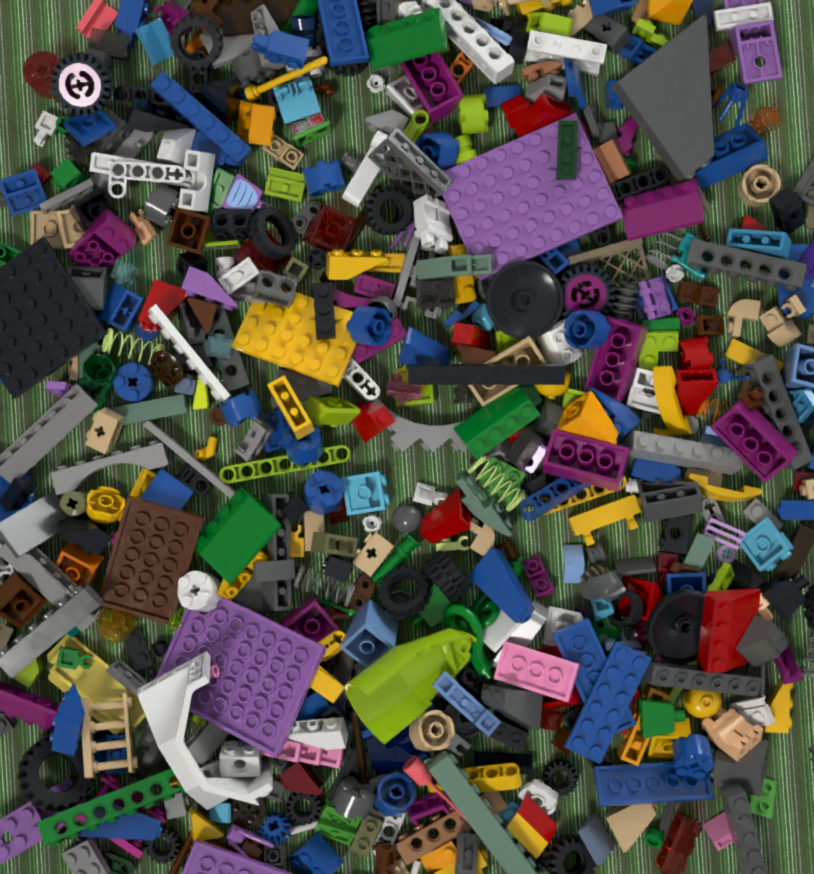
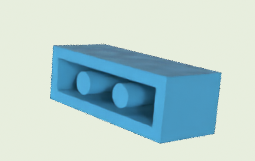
M729 228L726 246L788 259L792 241L786 232Z

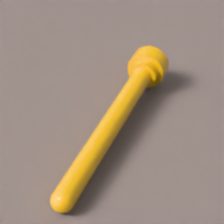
M325 56L303 65L302 69H294L259 86L252 84L245 87V95L250 102L259 99L263 92L327 64L328 58Z

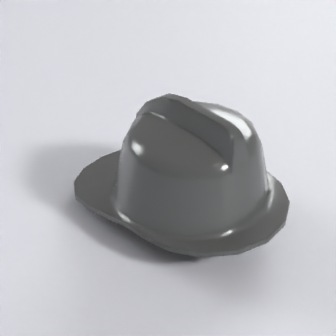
M612 570L592 577L581 588V595L585 599L602 598L610 602L626 592L622 582V573L619 570Z

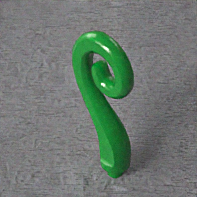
M517 556L515 561L511 560L509 563L517 578L520 577L524 570L522 565L524 558ZM483 591L475 599L470 609L479 619L482 629L491 626L500 614V608L492 600L487 601L489 597ZM490 609H492L491 613L486 618H480V611L486 614Z
M460 604L450 605L443 614L446 627L467 632L470 625L473 636L477 638V641L472 643L471 658L473 666L480 676L484 674L487 680L493 677L490 671L492 665L484 654V637L479 619L466 606ZM454 615L464 617L459 621L460 626L454 623Z

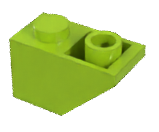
M546 12L530 13L526 32L530 34V30L569 37L573 19Z
M41 655L13 678L28 688L32 687L44 669Z

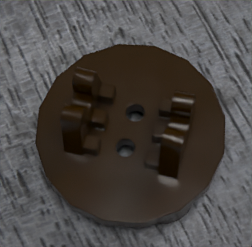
M163 350L157 351L152 355L149 370L163 382L165 387L176 386L182 381L183 371L186 366L184 364L180 365L170 350L168 352Z
M261 796L259 797V806L232 798L229 802L231 803V821L240 828H254L265 817L267 807Z

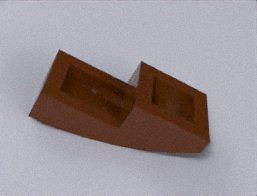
M679 281L675 300L716 308L719 289Z

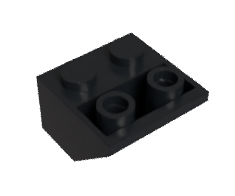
M491 18L490 24L512 37V41L508 46L498 42L501 48L512 56L515 61L514 64H522L530 35L526 32L527 23L519 18Z
M87 514L59 520L57 523L61 528L60 532L66 536V540L74 546L79 544L82 546L81 549L88 554L94 553L99 556L112 538L102 524L93 522Z

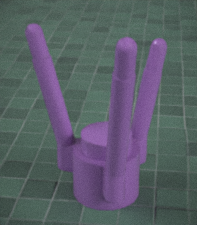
M411 218V225L406 226L409 233L404 241V246H407L413 232L417 230L415 218ZM406 230L404 232L401 231L400 234L397 235V237L389 247V250H392L394 248V246L398 243V241L401 239ZM419 241L416 251L415 262L420 257L421 241Z
M232 824L226 834V838L229 839L228 845L234 847L239 854L248 857L247 854L236 844L237 842L241 844L245 837L271 848L274 847V844L262 839L261 835L242 829L235 824Z

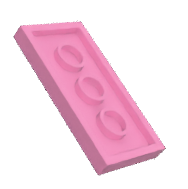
M505 641L493 679L569 702L580 664Z

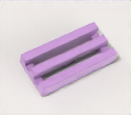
M709 517L702 535L738 550L742 537L745 536L746 532ZM713 522L724 528L734 531L739 535L738 537L733 536L710 525ZM710 529L735 540V543H730L707 532Z

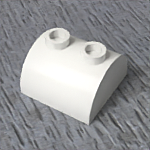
M566 318L556 322L548 332L535 338L547 364L568 365L583 355L582 349L571 347L565 340L566 328H564Z

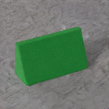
M680 317L655 318L651 320L641 318V325L648 327L647 331H678L679 341Z

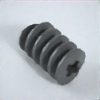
M619 280L623 284V287H617L621 294H615L618 302H613V305L616 309L609 310L614 316L608 317L632 322L628 315H634V311L630 308H636L637 305L633 301L639 300L635 293H639L640 288L635 284Z

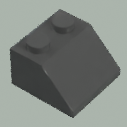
M754 616L736 649L751 666L755 667L780 657L781 653L786 649L789 640L775 623Z

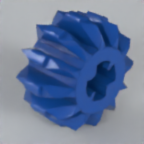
M272 811L271 817L265 815L267 820L260 821V824L264 826L259 829V832L263 834L261 838L272 844L275 842L276 845L280 844V840L286 842L285 836H291L289 829L293 828L292 824L289 823L290 818L288 816L284 817L283 812L277 815L275 811Z

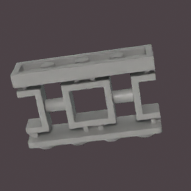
M414 231L410 238L392 300L396 308L402 310L407 309L408 302L424 306L423 316L434 320L437 316L440 317L443 308L440 305L442 298L445 299L448 287H446V284L451 278L434 279L432 288L415 282L417 264L416 262L414 266L412 264L421 239L415 236ZM420 246L421 250L429 252L427 259L435 258L436 255L446 257L448 253L447 250L439 254L435 252V248ZM409 277L411 279L408 286L418 290L415 298L405 296L402 303L401 300ZM437 287H439L432 312H430L432 304L422 301L424 293L427 291L434 294Z

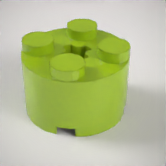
M485 93L464 95L463 99L459 102L458 116L460 132L462 134L488 132L487 121L489 118L488 110L485 109Z

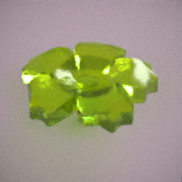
M178 610L173 616L171 615L167 626L168 632H176L178 625L182 626L183 623L180 622L183 616L182 611Z

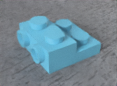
M381 471L341 477L347 516L385 510L387 505H390L389 494H385L384 486H387L386 475H382Z
M769 517L763 519L742 537V542L740 543L759 572L772 571L778 566L776 562L780 559L784 561L792 555L790 551L794 549L784 533H780Z

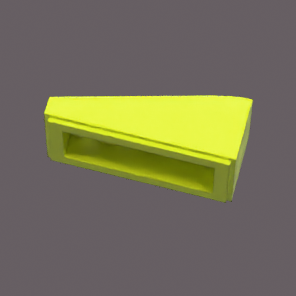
M198 378L193 410L209 409L208 385H204Z

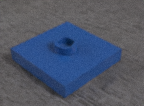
M102 110L86 116L84 114L80 116L75 115L63 122L64 127L83 147L117 129L115 123Z

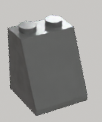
M483 684L481 692V703L513 723L534 730H540L543 694L512 684Z
M761 740L739 761H735L717 747L716 753H713L714 767L710 778L714 779L713 787L721 788L738 782L747 794L761 796L767 771L768 741Z

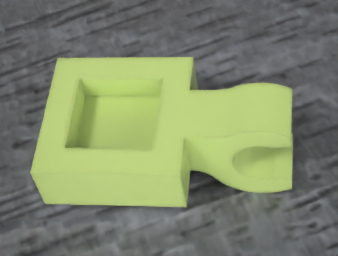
M461 536L456 542H451V538L439 541L440 543H436V551H466L469 549V546L463 547L461 541L468 539V536Z

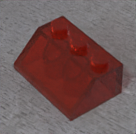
M676 811L668 836L665 837L654 863L661 874H681L685 872L687 857L693 853L695 838L699 837L702 831L701 822L698 819Z

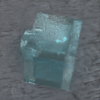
M116 259L110 277L115 279L114 283L122 286L126 284L133 285L139 268L134 264Z
M214 333V337L208 336V340L204 341L203 351L206 352L205 355L208 357L231 360L233 340L226 339V335Z

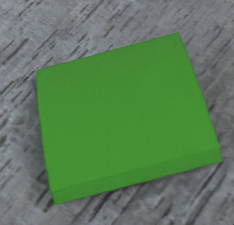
M327 800L313 834L315 835L319 832L324 838L350 845L356 835V829L362 817H356V820L346 818L335 811L336 807L334 805L333 807L331 806V800Z

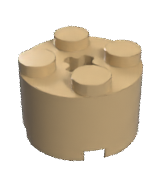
M758 164L752 166L739 178L737 191L744 204L759 207L767 204L770 198L777 195L781 187V180L779 174L770 166ZM756 183H757L758 185H761L762 188L759 189V187L756 186Z
M440 710L426 711L409 724L410 739L414 747L422 751H436L446 748L450 744L455 732L451 718Z

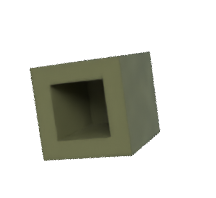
M291 257L283 271V275L298 280L297 284L301 285L310 271V267Z

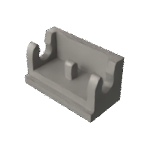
M259 417L252 420L253 425L241 445L235 449V452L247 462L257 459L274 430L273 427Z

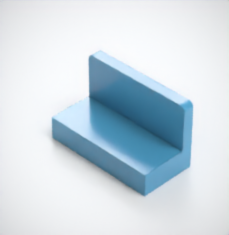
M157 18L135 30L152 65L174 56L173 49L171 50L170 35L161 18Z

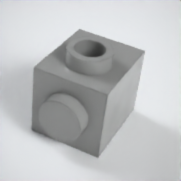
M180 791L175 793V798L164 802L167 819L188 814V805H190L188 794H183Z

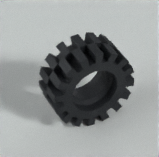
M555 759L554 762L550 761L549 765L544 767L545 770L542 773L543 782L552 790L558 792L559 797L569 795L568 793H572L574 787H577V771L570 762H566L564 759ZM560 770L566 772L568 776L567 781L562 785H558L553 781L554 773Z
M297 792L291 793L286 805L287 815L290 816L291 821L294 820L296 824L302 823L301 825L306 823L309 825L312 821H315L322 807L320 796ZM301 799L308 800L311 803V810L307 813L299 812L296 806L297 802Z
M166 825L163 826L159 838H167L170 841L171 846L168 851L162 852L158 850L156 841L159 838L155 837L154 841H145L146 854L151 856L150 860H156L158 864L160 862L166 864L167 861L171 862L178 855L182 842H180L181 836H178L177 830L173 831V827L167 828Z

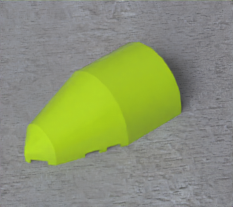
M448 628L392 647L345 685L346 696L360 720L385 745L430 708L433 704L431 700L438 693L431 685L444 670L451 677L455 678L469 661L471 656L469 650L472 643L477 641V638L471 633Z

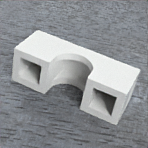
M186 149L183 169L191 172L192 181L187 189L181 188L178 208L208 212L216 154Z

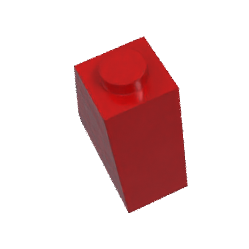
M542 93L514 126L518 134L517 137L525 136L570 116L574 112L568 103Z
M154 279L138 319L139 326L147 332H159L162 328L158 323L155 325L149 319L148 310L156 304L170 321L178 314L179 303L185 302V305L189 303L187 299L192 297L185 295L186 291L180 287Z
M455 322L450 347L456 348L458 343L488 350L491 334L475 325Z
M715 369L676 370L677 384L674 388L682 415H693L718 386Z
M362 401L354 404L361 411L351 423L365 443L395 422L385 405Z
M461 488L453 492L421 519L420 533L431 544L471 528V511L461 501L464 494Z

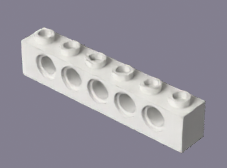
M422 0L421 9L424 12L428 9L440 7L448 25L447 36L494 85L512 74L515 63L512 56L507 54L500 44L489 36L488 32L476 22L473 16H470L464 10L460 3H457L455 0Z

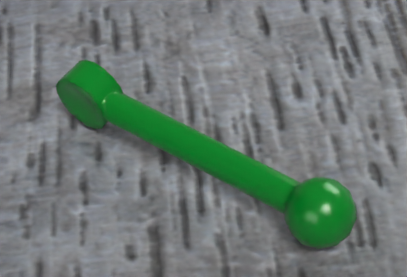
M322 600L323 606L333 607L347 613L349 616H354L355 614L353 609L348 610L330 603L329 600Z

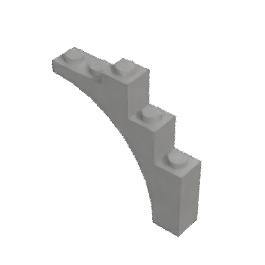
M378 398L372 402L374 404L384 405ZM388 409L395 420L387 429L390 432L395 431V434L390 437L392 440L390 444L396 452L401 450L403 453L419 438L422 440L420 445L426 452L429 450L434 452L449 438L452 440L450 445L456 452L460 450L463 453L467 449L453 429L463 421L449 425L429 426L404 419Z

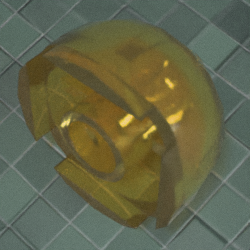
M104 606L98 615L97 630L106 641L120 643L127 640L133 634L137 619L134 618L133 614Z

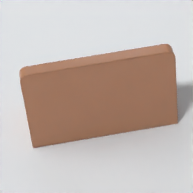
M615 138L593 149L608 185L632 173Z

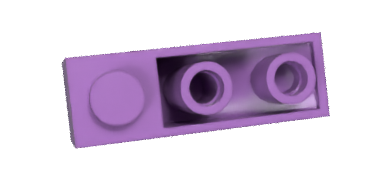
M189 266L182 285V289L186 291L185 295L196 298L198 295L204 297L203 301L212 304H215V302L221 303L224 309L233 311V308L239 310V306L207 272Z

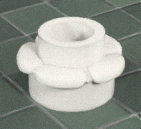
M378 74L370 76V79L367 80V87L370 88L371 92L378 93V91L384 90V77Z
M678 264L669 266L666 270V278L671 282L680 281L684 276L683 267Z
M629 477V481L626 483V493L630 492L631 495L638 494L637 478L631 479Z
M369 514L368 517L363 519L364 529L367 532H377L380 529L382 521L375 514Z

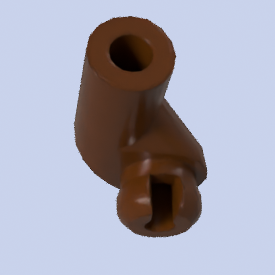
M330 83L312 84L315 94H325L327 97H332L335 94L334 86Z

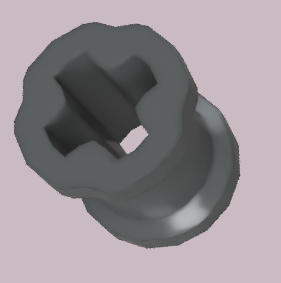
M346 151L340 161V166L347 168L355 175L363 160L354 158L350 155V152Z

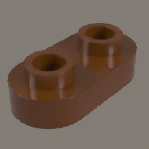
M367 574L361 575L357 579L356 587L349 602L351 609L355 612L371 599L375 588V581ZM363 581L369 582L368 588L362 586ZM357 599L362 600L363 604L361 606L355 604Z

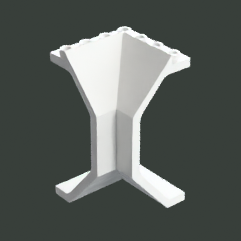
M208 651L138 688L137 696L158 748L185 792L206 810L229 798L259 806V797H265L273 790L272 762L268 758L262 760L260 777L206 778L184 742L192 694L196 689L209 683L211 656Z

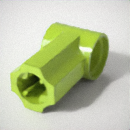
M424 110L415 111L411 121L403 131V134L414 144L430 125L428 113ZM418 117L426 118L423 124L416 123Z

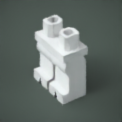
M426 194L413 201L415 227L417 229L415 236L421 239V246L427 248L435 245V252L441 254L448 250V242L453 240L449 221L450 212L445 202Z

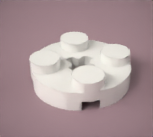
M533 779L522 786L519 793V798L522 801L526 793L547 815L555 811L558 804V792L552 790L538 779Z

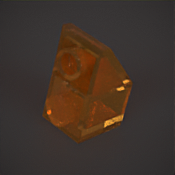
M776 106L758 109L749 122L750 126L759 135L775 130L782 125Z

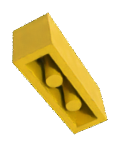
M285 375L267 384L270 393L297 440L314 432L311 420Z

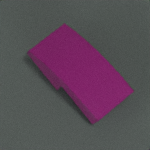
M539 555L523 561L522 565L524 566L525 574L537 599L539 600L555 593V589Z

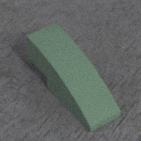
M694 532L687 549V554L683 555L680 563L699 568L698 573H700L715 540ZM683 569L680 571V573H696Z

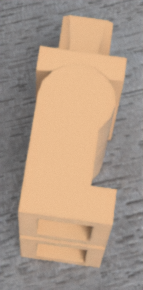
M721 707L718 713L713 716L716 721L709 717L702 721L701 728L708 733V740L710 742L713 741L715 745L735 761H739L762 738L763 728L757 724L753 726L743 716L736 713L733 708L727 711Z

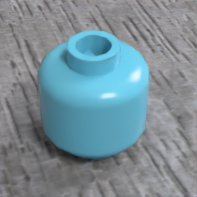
M486 303L480 304L471 316L472 324L484 331H490L495 325L488 316Z

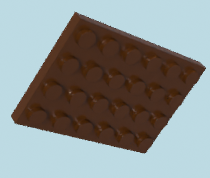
M128 495L99 594L103 599L101 606L172 625L179 602L177 593L178 580L188 572L204 516Z

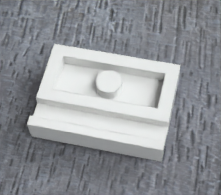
M765 695L733 701L730 704V707H733L736 713L743 716L753 726L757 724L762 727L772 725L775 722L769 705L764 700Z

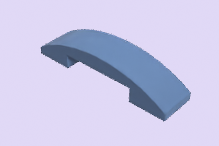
M445 670L431 685L488 737L501 723L497 717L481 705Z

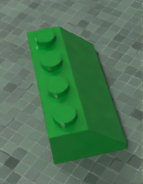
M440 7L428 9L416 15L411 14L406 18L392 20L389 23L375 25L368 29L366 41L373 69H381L447 49L448 25Z
M516 386L453 429L473 458L477 460L540 416V414L519 386Z

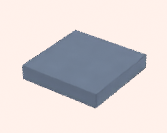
M595 812L588 817L578 830V833L595 864L598 866L603 864L615 847V844L599 815Z

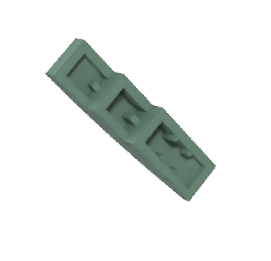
M185 394L109 408L126 417L123 426L188 413Z

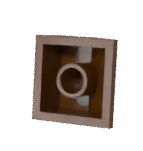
M176 207L166 244L201 255L212 217Z
M15 571L0 585V616L19 629L48 602L35 587Z

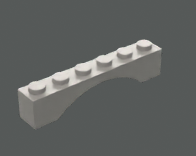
M156 440L149 442L147 447L141 448V445L130 447L129 452L123 453L122 450L112 452L110 457L104 458V455L93 457L92 462L78 461L70 468H67V465L56 467V471L50 473L56 495L79 490L84 482L93 474L111 465L127 463L139 465L149 470L169 466L171 462L166 444Z

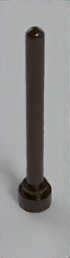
M352 710L351 715L359 773L357 781L364 785L366 783L369 784V778L366 775L361 724L357 713Z

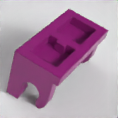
M166 0L164 4L157 6L153 10L154 13L162 11L161 16L157 18L162 19L169 35L172 34L174 26L180 20L190 16L189 13L169 0ZM192 26L186 28L182 36L193 31Z
M360 273L353 292L372 298L387 296L392 300L396 284Z
M787 643V647L780 657L773 659L784 685L803 680L800 668L797 666L789 643Z
M436 792L415 800L408 807V818L415 826L421 825L418 819L440 810H444L446 814H451L452 812L449 809L451 806Z

